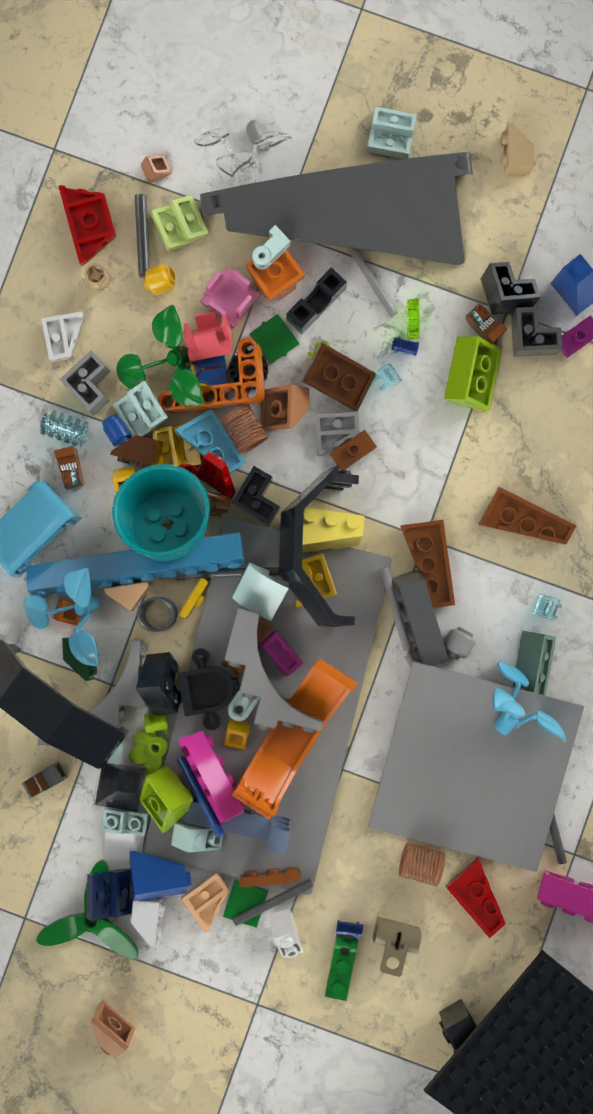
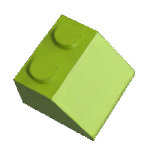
M167 765L146 776L139 801L162 833H165L189 811L193 797L190 790L181 783L178 774Z

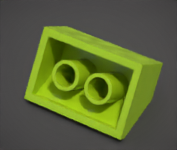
M479 336L457 337L444 399L455 405L489 411L502 349Z

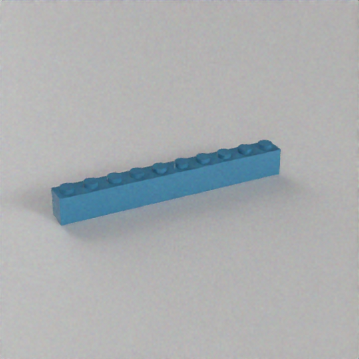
M240 533L203 538L194 551L183 558L173 561H157L133 550H125L26 566L27 591L31 595H39L42 598H47L51 594L67 595L64 587L65 575L71 571L89 568L91 588L99 587L102 589L110 588L115 584L131 585L134 581L151 582L155 578L160 577L170 579L179 574L195 575L198 571L215 572L219 568L224 567L234 569L246 564L243 539Z

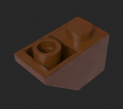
M136 435L113 449L110 455L117 456V461L130 464L131 460L137 462L138 467L145 468L158 464L163 442Z

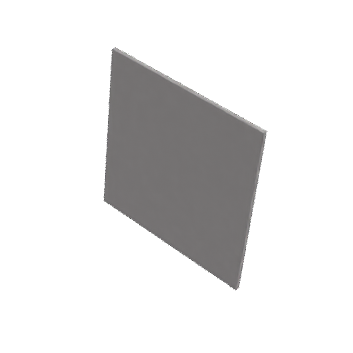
M413 661L368 828L537 872L584 706L519 689L514 701L523 707L525 716L523 718L519 717L518 721L531 714H536L538 710L542 711L559 723L564 731L566 742L564 743L562 739L543 729L534 719L527 721L519 728L514 727L506 736L498 732L493 725L503 712L494 711L493 692L496 688H500L512 696L515 687Z

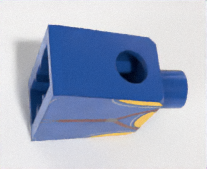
M225 355L190 362V367L182 368L190 370L196 375L200 387L228 384Z

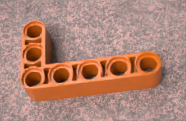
M243 338L239 341L237 351L240 382L201 387L205 403L197 406L182 405L174 400L170 391L162 392L158 396V402L163 410L170 414L259 404L265 396L261 347L251 338ZM253 345V351L250 354H246L247 347ZM250 367H255L254 374L248 376V369ZM256 388V395L249 398V391ZM235 390L236 396L232 400H228V394ZM211 393H214V400L208 403V396ZM173 398V404L167 407V401Z

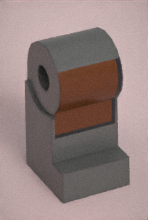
M56 761L23 782L22 785L29 798H32L64 781L67 775L59 761Z

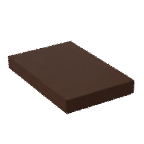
M320 343L301 382L358 412L376 373L330 346Z

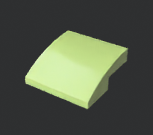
M192 195L172 200L171 205L151 211V217L167 252L184 247L208 235V230Z

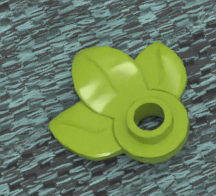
M145 731L135 733L132 737L136 746L130 751L129 760L134 764H144L148 774L156 772L162 766V756L168 750L167 741L160 736L153 737ZM154 744L159 747V751L154 748Z

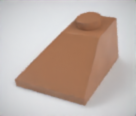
M285 385L265 389V396L261 402L260 425H262L264 431L293 429L309 410V388Z
M102 1000L91 1023L101 1050L105 1054L116 1058L129 1047L135 1028Z

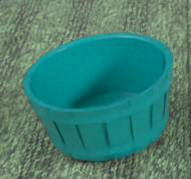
M169 464L151 465L132 474L120 486L113 501L112 520L121 540L133 551L153 560L173 561L190 554L203 540L209 520V499L203 484L201 485L200 480L188 470ZM167 518L170 521H174L169 530L166 527H162Z

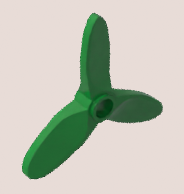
M100 860L93 866L90 873L109 871V866L106 861ZM87 884L84 895V913L68 915L52 922L41 930L36 939L39 945L53 946L71 941L87 931L94 933L110 949L125 958L136 959L139 955L134 941L109 919H98L96 923H92L87 919Z

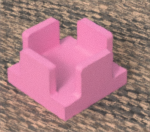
M226 268L223 273L218 271L205 287L206 294L200 302L210 311H216L217 316L221 319L222 315L226 314L228 323L234 329L260 297V294L251 287V282L235 269L231 272Z

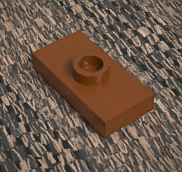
M363 430L330 453V456L336 465L339 464V469L342 471L369 454L377 446L368 433Z

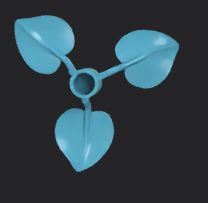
M89 568L71 571L64 577L65 591L70 598L74 599L75 604L48 611L47 603L41 596L30 595L24 599L26 615L31 624L38 629L46 628L49 625L48 615L74 609L79 616H85L75 628V635L69 637V647L74 657L81 663L89 666L99 665L94 638L89 632L80 630L87 620L92 618L91 613L99 610L101 607L99 598L91 594Z
M499 661L497 663L498 669L506 678L515 682L516 687L512 696L500 688L494 690V711H503L493 724L495 729L507 736L514 727L519 728L522 724L534 719L539 726L559 737L565 743L566 737L559 723L542 711L538 710L536 714H531L518 721L519 717L523 718L525 716V710L514 699L521 685L528 687L529 681L519 669Z

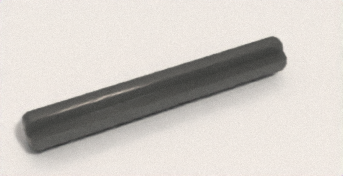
M136 194L134 197L138 275L140 278H145L146 270L150 268L147 198L145 194Z

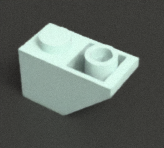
M187 823L174 824L172 846L186 852L222 849L223 835L216 837L213 829Z

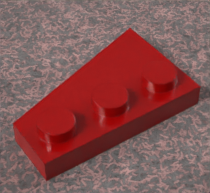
M477 857L445 887L484 933L491 938L506 923L481 862Z

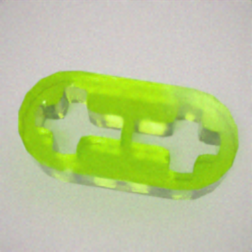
M407 299L406 302L407 339H419L418 299Z

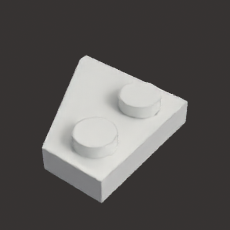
M82 311L41 318L50 362L72 358L84 318Z

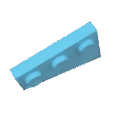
M212 409L174 431L203 456L209 451L213 455L221 457L223 462L227 464L229 473L246 464Z

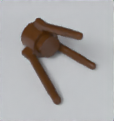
M206 490L208 497L212 498L211 508L215 509V511L209 512V516L221 517L222 512L228 513L231 496L216 494Z

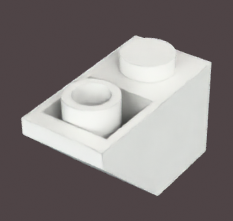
M162 897L136 902L133 900L131 924L151 948H155L158 940H162L163 927L159 926L160 918H164L165 913Z
M290 908L269 914L273 939L282 958H293L299 953H303L302 944Z

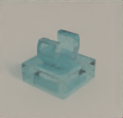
M391 363L382 365L377 369L379 374L375 375L373 379L374 381L380 378L384 380L380 390L396 386L402 381Z
M540 594L533 614L550 620L557 619L558 616L555 614L557 608L562 607L560 604L561 600Z

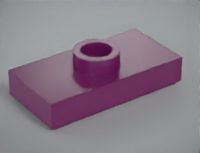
M591 315L561 336V351L566 358L593 340V318Z
M276 630L259 643L260 647L287 677L303 664V661Z

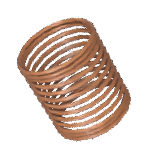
M249 404L236 408L221 420L223 427L231 436L230 439L238 448L239 454L256 448L268 439L266 431L260 425L259 419H257ZM250 431L249 433L245 434L244 436L238 438L239 436L243 435L244 433Z
M407 842L401 855L399 876L437 887L441 882L444 872L445 853L437 850L434 851V849L431 850L430 848L427 849V847L424 848L423 846L420 848V845L417 846L416 844L413 846V844ZM421 850H422V854H421V858H420V863H419V868H418V871H417V866H418V862H419V857H420V853H421ZM417 851H418V856H417V860H416V865H415V868H414V863H415V859H416V854H417ZM414 852L413 862L411 866L412 855Z

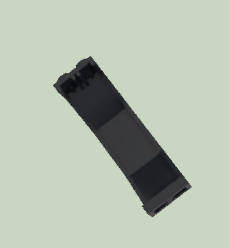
M339 464L322 472L281 512L279 575L285 582L289 583L291 591L318 626L343 627L355 625V616H340L332 611L302 567L303 515L305 508L323 489L343 491L344 488L352 487V484H359V475H352L351 471L346 470L338 471Z
M1 639L0 708L45 743L97 769L104 767L130 731L123 726L120 728L115 727L72 703L25 666L16 655V653L20 652L21 648L15 644H7Z

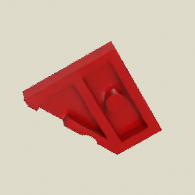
M208 451L203 457L199 469L200 479L221 494L231 496L232 499L236 491L227 464L223 462L221 457L213 455Z

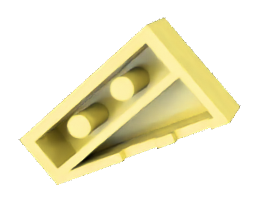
M306 507L303 515L302 553L311 551L315 553L324 549L332 548L334 550L359 546L363 536L365 516Z

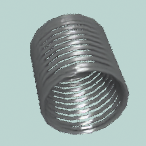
M152 597L144 600L137 611L139 624L146 631L160 632L169 629L176 622L177 608L174 603L164 597ZM154 600L162 601L169 609V620L161 629L154 628L146 619V609Z

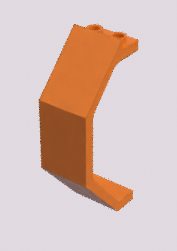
M318 658L288 702L305 714L321 719L323 721V730L351 690L354 691L358 683ZM278 720L276 729L271 728L232 796L270 820L278 811L279 803L292 778L322 730L310 733L302 730V726L294 725V728L281 725L282 721Z

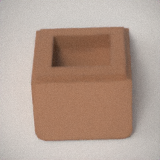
M164 154L146 156L141 163V168L148 183L155 182L172 174Z

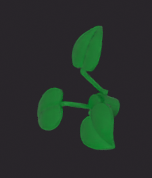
M169 305L156 314L152 321V331L157 341L165 342L166 347L172 349L168 352L167 357L141 366V360L138 355L126 354L119 359L116 373L119 380L127 388L133 389L143 381H146L144 369L168 362L174 367L178 366L173 373L174 380L169 384V390L174 400L185 406L201 405L205 401L196 375L190 370L182 369L186 366L185 363L190 361L188 348L185 346L180 347L183 338L180 318L175 306Z

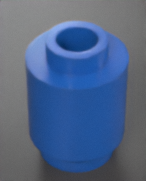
M111 415L102 422L103 431L114 447L120 446L132 437L122 419L118 418L117 415Z

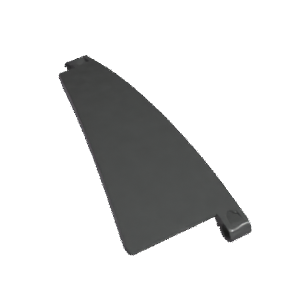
M470 152L384 161L294 175L200 194L203 217L224 214L227 231L269 237V231L276 225L289 240L459 265L464 263L465 258L455 177L468 174L473 175Z

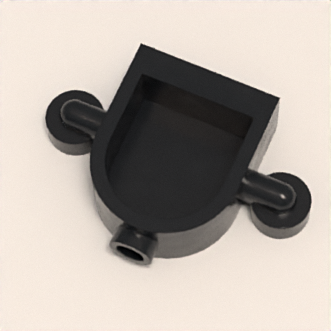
M199 648L192 654V660L198 668L177 673L184 715L191 716L206 713L203 719L204 727L208 730H216L221 724V718L214 711L221 710L231 701L234 691L239 690L238 678H232L231 674L222 667H207L206 664L210 660V654L206 649Z

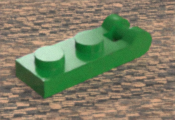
M336 935L325 997L347 1001L358 939L351 938V940L343 939V936ZM341 948L349 949L348 953L340 952Z

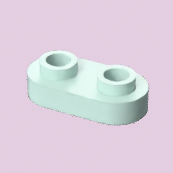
M238 691L228 707L229 716L235 721L245 720L260 697L256 696V699L243 697L242 692ZM238 705L242 706L243 712L237 713L235 707Z

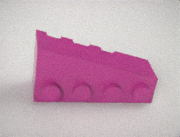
M545 870L537 895V899L541 901V904L550 908L554 906L560 907L568 915H582L586 921L593 923V885L586 882L574 884L575 880L570 877Z

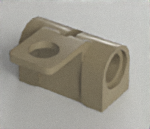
M377 916L372 940L375 944L385 946L380 966L382 973L397 977L402 975L407 952L417 954L421 943L419 927ZM395 957L399 960V966L396 969L387 967L386 963L389 958Z

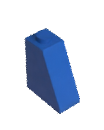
M579 254L565 265L550 283L576 316L593 304V269L584 257Z
M130 851L129 859L134 902L187 893L188 886L192 883L191 874L186 872L184 864Z

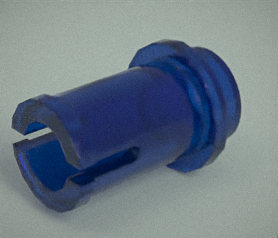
M400 336L398 338L394 337L391 350L395 351V353L403 352L416 356L419 342L404 340Z
M337 920L336 935L355 937L356 940L357 938H362L363 924H359V921L357 923Z

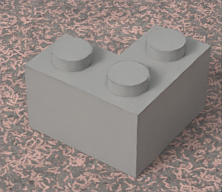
M92 350L59 379L92 415H95L109 402L95 385L111 371Z

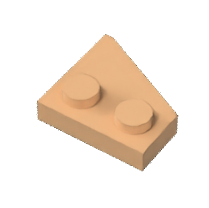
M214 872L181 897V900L205 933L209 931L212 921L217 916L221 904L230 890L218 872Z

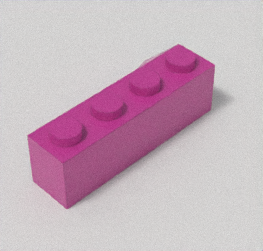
M203 731L179 739V746L220 825L244 813L243 806L246 804L232 796L234 792L232 787L235 786V782L230 773L226 775L222 767L225 764L220 754H214L212 747L215 745L210 735L205 736Z

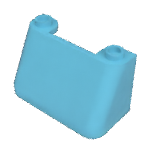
M35 481L29 487L30 491L0 519V564L11 577L20 578L25 574V564L31 565L33 563L32 560L61 532H65L67 529L64 526L75 525L82 519L46 481Z

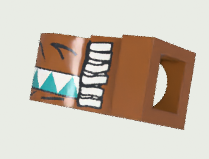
M480 304L475 306L465 316L466 321L474 331L491 344H494L507 330L502 323L500 324Z
M70 446L54 450L65 489L84 486L77 448Z

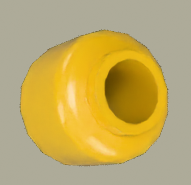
M159 264L147 269L145 279L143 280L146 290L148 292L151 291L156 296L173 290L174 283L177 282L173 269L165 264Z

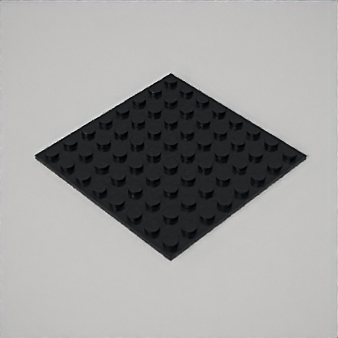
M542 949L423 1089L424 1092L454 1114H593V990Z

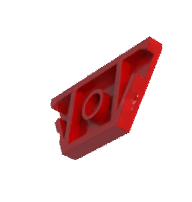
M59 185L79 264L84 266L117 237L105 194L101 192H88L80 188L75 190Z

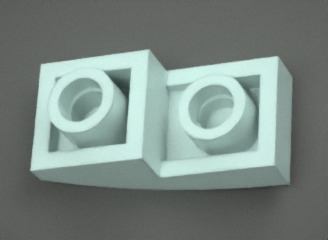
M106 808L103 813L101 831L147 836L150 815L140 811L134 812Z

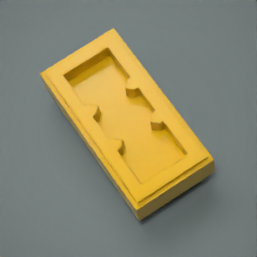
M200 578L179 612L180 616L188 619L195 606L197 608L200 607L205 599L203 593L210 583L208 580Z

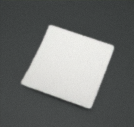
M105 832L103 860L107 862L109 870L129 869L130 851L143 853L144 836Z

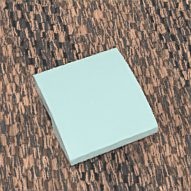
M375 107L367 152L407 159L409 157L417 115Z
M146 381L128 391V395L113 404L132 437L136 435L146 436L168 418Z
M249 563L232 598L249 611L260 613L259 616L271 621L289 588V583L269 576V570Z

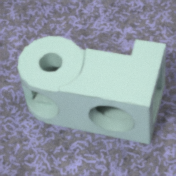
M276 225L269 231L270 239L263 246H259L253 251V264L258 269L268 268L290 247L291 241Z

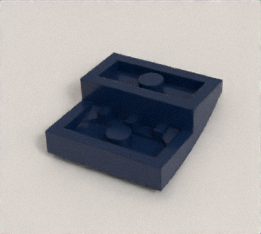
M131 868L87 874L88 920L94 921L110 916L117 918L132 914L134 893Z

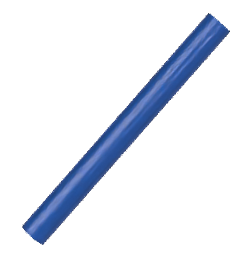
M184 756L178 758L177 762L216 837L222 836L225 832Z

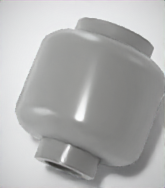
M460 627L451 629L444 641L445 649L448 650L447 655L455 660H458L459 657L467 658L475 645V640L472 638L473 634Z

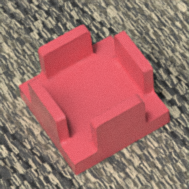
M216 311L195 315L198 330L191 331L189 323H184L183 334L188 347L190 362L233 353L231 324L228 323L226 314L222 315V325L219 324Z

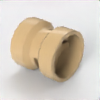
M98 263L87 266L84 274L90 286L99 291L107 288L110 279L104 267Z

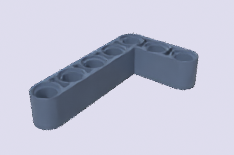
M193 798L190 809L183 815L182 821L187 824L212 829L198 800ZM244 809V813L221 825L225 832L267 840L266 849L270 852L286 854L291 832V820L289 818L275 815L269 820L256 811Z

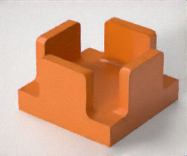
M288 250L268 268L263 270L255 267L253 259L245 264V268L252 276L253 283L264 298L267 297L270 302L276 297L281 300L296 289V284L305 278V274Z

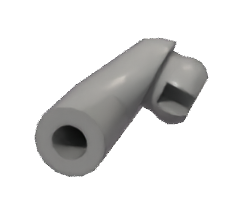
M256 120L250 121L246 126L250 142L270 149L272 139L261 135L260 125Z

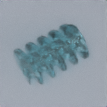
M53 410L50 415L47 412L44 414L40 424V434H47L50 438L56 437L57 440H64L67 444L72 442L73 446L80 444L81 448L88 436L89 423L85 422L83 426H80V419L72 423V416H69L65 421L63 413L56 418V411Z

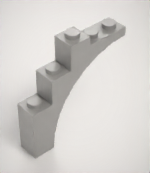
M238 608L225 660L229 661L228 665L241 668V665L246 666L239 692L243 693V697L256 699V696L260 697L254 723L258 724L257 728L270 731L271 728L276 729L279 720L282 721L281 725L291 728H294V725L302 726V730L310 733H315L316 730L321 731L323 726L321 719L305 714L292 706L278 693L268 679L258 651L257 627L260 613Z
M131 640L129 658L122 676L112 691L100 703L88 711L115 727H119L121 722L125 721L126 710L122 709V705L147 706L135 689L143 667L142 657H146L147 646L143 645V640ZM38 737V745L51 746Z

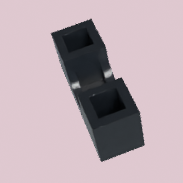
M331 267L316 282L313 291L304 300L301 298L286 313V320L302 335L346 290L347 281Z

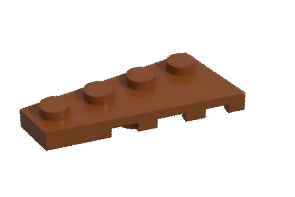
M499 486L479 522L481 526L565 545L577 526Z
M437 520L400 525L416 568L425 579L433 608L455 605L444 521Z

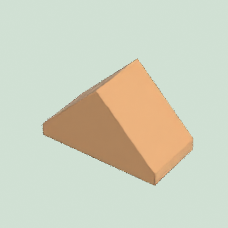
M151 582L106 588L105 593L127 610L134 611L151 588Z

